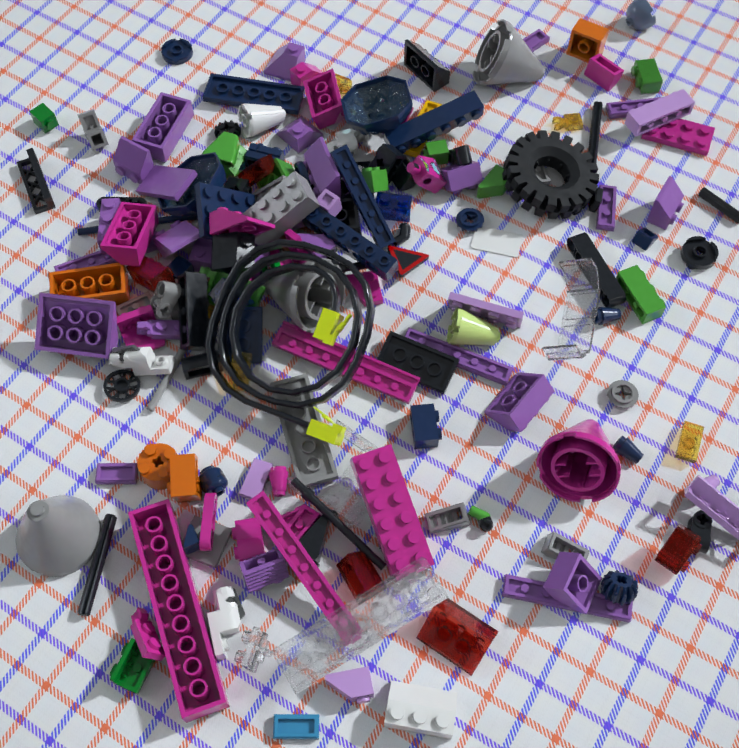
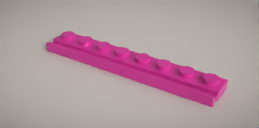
M287 321L282 322L281 328H279L271 343L273 347L329 371L335 369L347 349L346 346L335 342L333 347L314 338V333L303 331L298 326ZM355 353L353 354L352 358L350 359L341 376H344L345 372L347 371L348 367L353 361ZM364 354L361 365L351 380L409 404L420 382V377Z

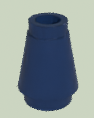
M597 307L592 311V320L598 325L621 319V310L619 308Z
M623 435L613 446L617 454L636 464L644 455L628 437L625 438Z

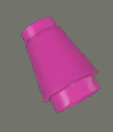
M285 466L271 467L268 473L274 497L286 496L289 472Z

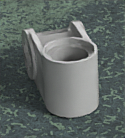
M167 281L158 282L156 290L150 299V305L153 309H156L158 317L166 318L171 315L181 295V286Z

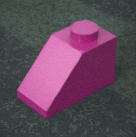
M301 62L290 69L291 84L304 86L303 81L323 72L314 65Z

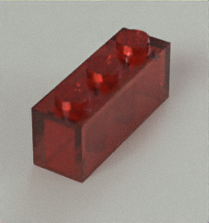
M144 256L140 267L126 266L132 279L153 293L159 281L176 283L173 278V271L168 266L165 267L160 262L154 261L151 257Z

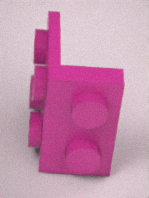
M151 305L141 306L136 310L117 316V326L126 346L151 347L152 350L165 346V339H151L147 335H137V322L156 320Z

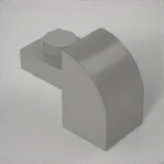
M94 109L77 114L92 150L109 145Z

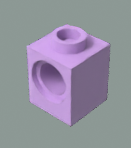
M325 188L317 198L319 207L336 217L342 210L340 197Z

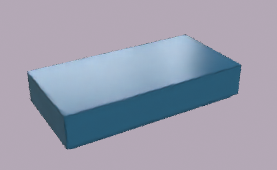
M274 714L273 739L319 740L320 715Z

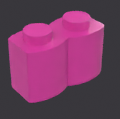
M256 517L235 521V527L231 528L233 540H237V547H234L235 560L239 559V561L243 562L248 558L264 554L262 526Z

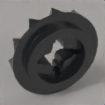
M225 120L224 123L219 122L218 126H215L214 134L216 138L224 131L226 132L225 129L227 128L229 133L236 134L238 137L241 134V128L238 123H234L232 120L230 122Z

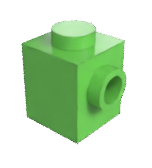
M446 140L425 143V150L422 151L423 156L434 158L438 165L448 164L449 150Z

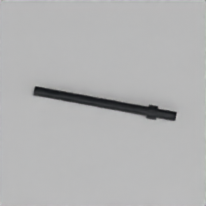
M297 477L290 482L302 494L301 497L306 502L309 501L380 570L387 565L314 495L315 492L310 487L307 488Z

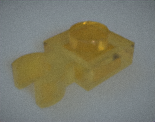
M580 113L564 114L563 118L553 117L552 124H555L554 130L556 131L565 128L566 131L582 130L583 128Z

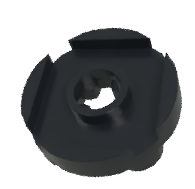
M694 236L686 240L680 253L687 268L691 270H704L713 267L719 255L715 243L712 241L710 243L705 240V237Z

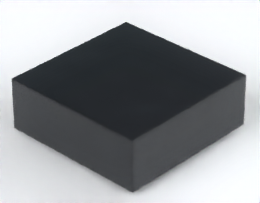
M599 187L596 189L590 199L589 211L595 213L602 203L604 189Z

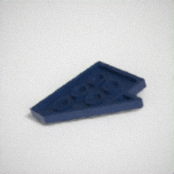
M201 182L195 184L199 238L212 240L213 235L210 234L209 225L210 212L217 210L219 207H226L230 211H239L243 214L256 203L255 195Z

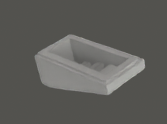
M464 502L424 514L429 534L471 525ZM457 512H461L462 519H458ZM451 513L453 515L454 522L450 521L449 514ZM442 515H444L446 524L444 525L442 524V520L440 517ZM433 517L437 519V527L434 526Z
M554 531L547 535L541 553L556 559L562 545L564 546L562 552H568L571 549V552H579L587 560L590 551Z

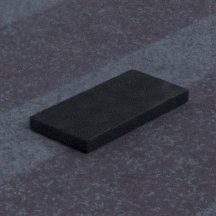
M390 331L377 357L379 361L420 377L418 384L443 395L460 362L458 358Z

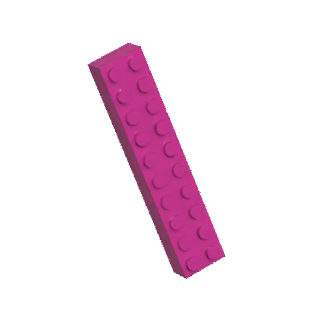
M166 499L128 512L182 719L188 723L229 708L214 649L170 500Z

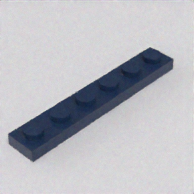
M347 144L332 151L330 155L376 245L382 249L394 243L395 239Z

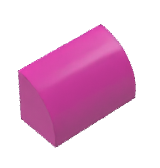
M599 53L590 58L584 75L606 91H610L620 80L624 70Z

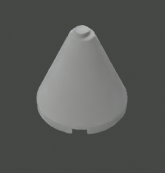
M504 19L497 21V28L491 27L477 53L475 64L478 65L477 72L473 71L474 81L480 85L534 82L542 79L545 73L543 65L513 25Z
M322 258V259L326 260L327 262L331 263L332 265H334V266H336V267H338V268L340 269V267H339L338 265L333 264V263L331 262L332 260L326 259V258ZM311 261L302 263L304 265L316 266L332 277L338 285L341 298L340 305L343 306L345 285L337 274ZM292 271L272 277L266 282L267 294L303 331L314 333L323 308L331 309L332 294L330 286L323 277L316 273Z
M59 495L35 501L29 505L17 529L16 549L18 555L29 569L46 577H61L72 574L92 559L91 555L96 548L101 531L100 520L88 503L74 496Z

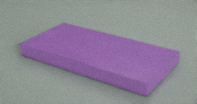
M155 165L135 191L143 196L178 201L198 174L192 169Z

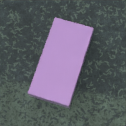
M254 458L239 495L252 499L262 492L268 481V473L273 464Z

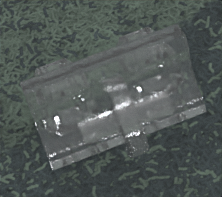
M253 627V630H244L241 639L244 644L248 645L246 651L238 650L236 652L234 661L248 671L256 673L259 663H263L265 656L272 657L273 651L268 649L270 643L267 640L268 634L261 631L259 627Z

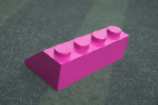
M121 202L100 244V248L121 265L140 267L159 223L156 205Z

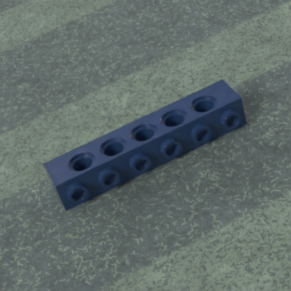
M317 207L302 220L303 225L317 234H324L328 239H332L338 249L386 282L399 269L398 260L321 207Z

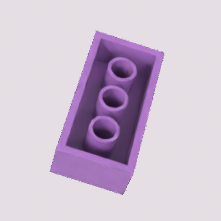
M161 92L132 138V141L149 149L153 159L167 162L194 116L191 100Z

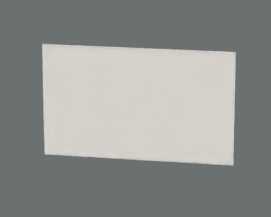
M482 226V228H478L477 232L474 230L470 248L518 258L523 235Z

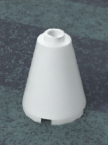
M241 104L238 109L239 122L243 123L241 130L246 138L253 137L282 124L284 119H286V112L281 106Z

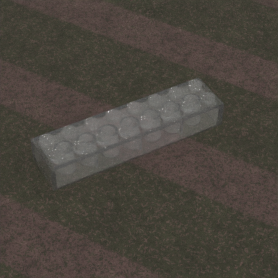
M421 557L272 650V655L294 693L297 694L448 598V595L427 559Z

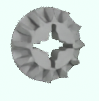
M625 380L613 382L607 391L609 403L612 402L616 408H632L639 397L637 388ZM621 389H622L623 394H624V395H627V396H625L624 400H623L622 397L619 395Z

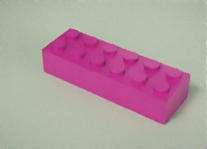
M389 444L352 457L350 463L391 579H397L434 565L435 563L392 445Z

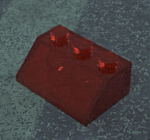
M443 595L432 608L416 638L472 676L499 631Z

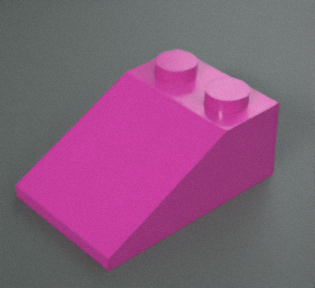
M219 207L217 210L209 213L211 235L238 231L256 236L275 229V224L243 215L239 211H230L226 207Z

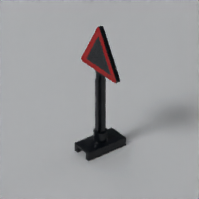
M391 245L387 247L389 254L398 260L399 269L397 272L400 277L405 276L429 259L428 254ZM326 257V259L332 260L331 262L333 264L338 265L344 273L347 271H351L348 267L339 263L338 261L330 257ZM359 262L353 263L358 270L367 269Z

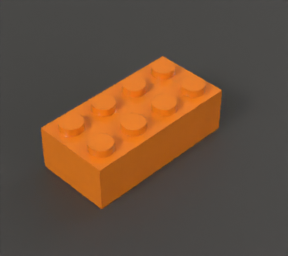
M120 263L49 272L50 294L114 301L116 306L130 300L128 273L125 265Z

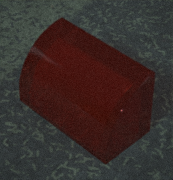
M269 154L258 159L237 176L242 179H249L250 187H252L273 172L274 160L272 155Z
M361 551L348 553L336 565L356 601L363 600L385 587L373 563Z

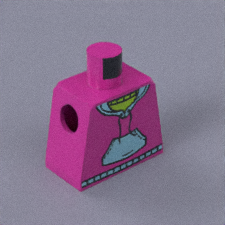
M419 155L407 165V171L411 173L415 183L434 194L447 183L434 158Z

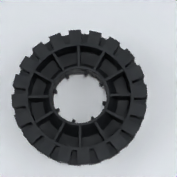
M538 130L536 135L534 132L527 133L525 137L521 136L516 140L504 162L502 177L503 180H507L504 186L507 192L513 191L511 198L516 203L524 199L521 207L526 211H529L532 206L536 207L534 215L543 217L545 211H547L548 219H557L559 214L562 219L569 218L571 214L575 216L586 207L598 187L599 174H596L598 167L596 162L591 163L593 156L590 152L581 154L585 147L579 142L574 146L570 145L573 138L567 135L561 141L559 132L552 131L549 137L546 130ZM537 166H548L557 170L562 175L565 184L560 187L544 184L537 178L534 168L536 169Z

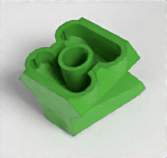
M224 131L202 154L215 152L224 167L226 178L237 177L240 166L245 163L247 150L240 145L239 137L236 134Z

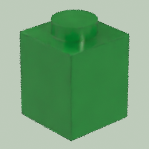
M44 103L29 111L33 122L45 134L59 125L55 114Z

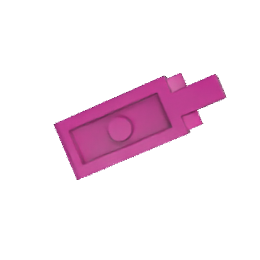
M138 607L131 616L132 625L130 628L142 658L162 661L165 657V652L155 627L148 620L149 614L144 608Z

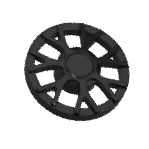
M116 370L106 377L103 384L104 392L114 402H128L138 395L140 380L132 371ZM119 374L120 378L115 380L113 377ZM126 374L131 375L129 380L125 378ZM137 381V385L130 386V383ZM113 383L114 387H107V384ZM129 390H133V391H134V393H133L132 395H130V394L127 393V392H128ZM112 391L117 392L114 396L109 394ZM125 394V398H119V395Z

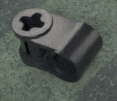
M469 145L449 150L448 161L450 165L459 166L472 162Z
M697 511L688 521L684 548L706 554L711 542L712 518L704 511Z

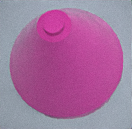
M592 419L584 420L550 437L541 446L537 456L536 467L539 468L541 481L554 494L569 501L580 503L581 499H592V502L605 499L614 492L620 480V460L600 424Z

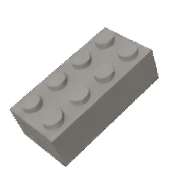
M294 171L246 210L243 215L275 224V229L255 236V243L261 245L278 240L284 235L285 231L293 228L320 205L307 179Z

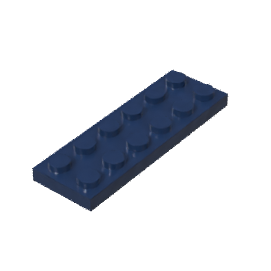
M211 73L202 97L204 102L238 107L244 103L281 106L286 114L298 115L305 94V87Z

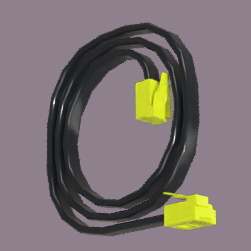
M278 239L254 247L233 266L222 285L209 320L205 348L210 371L223 391L243 404L308 428L306 431L307 435L333 445L341 446L346 427L333 422L329 416L317 407L313 408L333 425L311 419L310 422L250 400L231 388L218 366L215 350L216 337L223 367L235 385L252 396L277 406L297 409L326 403L348 386L361 365L371 338L375 306L369 283L351 261L332 250L304 241ZM283 247L306 249L330 257L345 265L362 285L367 306L360 342L359 337L363 315L358 293L344 272L338 267L313 254L283 251L263 257L242 274L241 272L261 254ZM287 259L311 261L337 274L350 293L354 311L351 338L335 369L317 383L293 390L272 387L254 375L242 356L238 336L241 316L254 291L272 277L292 271L316 273L323 277L330 286L332 303L330 310L323 308L313 337L332 347L337 336L344 329L352 315L348 314L344 320V316L339 314L341 298L338 285L327 272L313 265L288 263L264 271L246 286L248 281L267 265ZM229 329L233 358L247 379L270 393L295 397L322 390L343 373L354 353L355 355L338 384L320 397L293 402L267 396L243 382L231 364L226 340Z

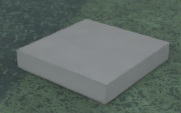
M194 515L191 524L194 526L200 541L202 518ZM215 523L212 551L198 550L188 554L187 558L216 568L230 539L232 529Z

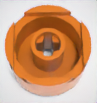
M167 444L146 445L137 461V467L143 480L149 487L156 490L167 489V482H170V474H167L166 463L170 461V455H177L175 449Z

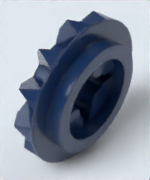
M463 209L456 216L457 227H460L462 231L468 230L469 233L472 230L477 232L478 228H482L484 216L477 209ZM467 218L473 220V223L467 222Z

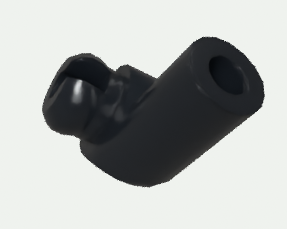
M401 223L399 225L400 234L394 237L395 242L393 244L395 246L402 244L410 238L411 227L408 223Z

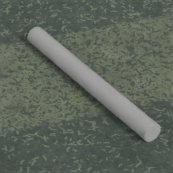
M178 349L174 357L176 361L171 374L164 375L146 408L151 412L155 410L180 364L181 358H183L187 350Z

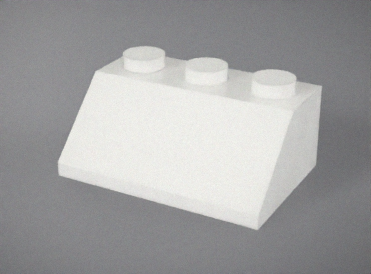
M391 680L384 727L451 739L455 724L457 692Z

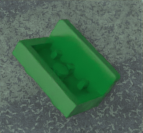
M131 638L130 642L124 645L121 651L122 657L118 664H114L110 671V681L138 695L156 660L142 658L136 640Z

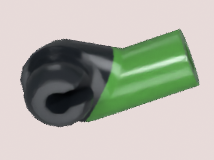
M472 505L468 515L478 520L479 526L483 531L488 532L492 530L493 522L490 514Z

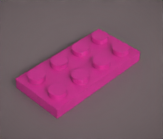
M677 119L642 134L641 139L707 156L715 128L684 119Z

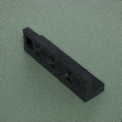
M27 149L29 158L18 161L17 165L34 212L39 214L56 207L34 149ZM32 165L29 170L22 168V166ZM30 176L36 177L34 182H30L27 180L30 178ZM35 188L41 189L38 195L32 193ZM40 200L46 202V205L36 206Z

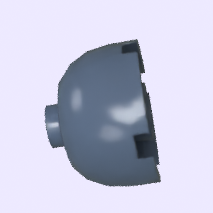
M634 0L629 5L626 12V23L629 27L632 26L639 31L646 30L655 25L656 17H652L651 12L653 9L647 0Z

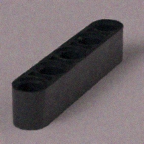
M584 232L569 237L567 239V246L606 308H612L625 303L626 295L588 234Z

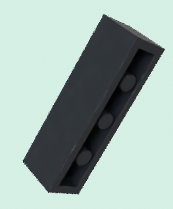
M184 272L177 276L178 284L181 286V295L178 299L180 350L202 351L206 349L205 343L210 320L208 317L207 276L202 273Z

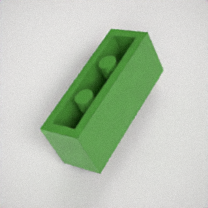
M638 265L619 271L616 279L625 292L626 301L640 322L645 324L660 318L666 308L665 302L658 296L654 286L649 283L644 271Z

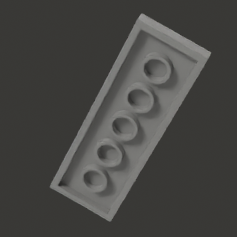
M307 373L270 383L272 387L292 390L311 385ZM313 392L296 397L272 393L275 399L293 402L314 398ZM276 405L277 410L310 422L311 419L321 421L319 412L313 408L317 407V405L304 409ZM279 417L296 477L306 487L338 479V473L328 442L307 435L306 431L308 428Z

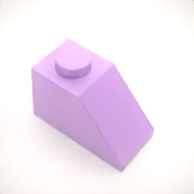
M369 666L325 675L326 684L351 702L357 701V704H364L370 702V698H374Z

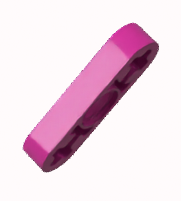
M205 493L199 541L200 551H212L217 493Z

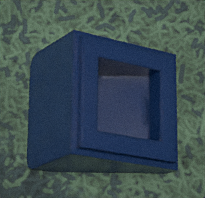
M642 228L637 231L632 242L646 251L658 239V235L647 228Z
M192 524L188 525L183 546L187 555L200 550L199 538Z

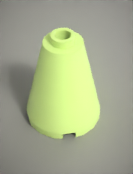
M461 308L454 310L451 317L453 321L451 326L449 325L447 332L448 344L494 346L495 343L499 342L501 332H499L498 327Z

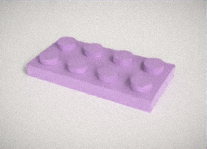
M450 292L448 298L449 308L453 312L456 308H461L479 318H486L488 322L494 324L501 322L506 327L512 329L521 327L524 315L522 311Z

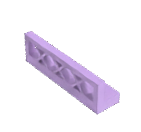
M698 474L684 489V496L739 540V507Z

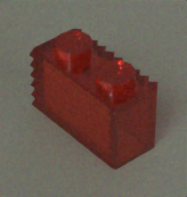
M679 523L654 560L675 575L679 571L684 573L690 564L688 558L691 554L696 556L702 547L700 544L701 537Z

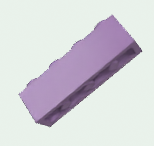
M684 89L675 91L641 107L631 109L627 113L624 124L637 137L691 114L695 101Z

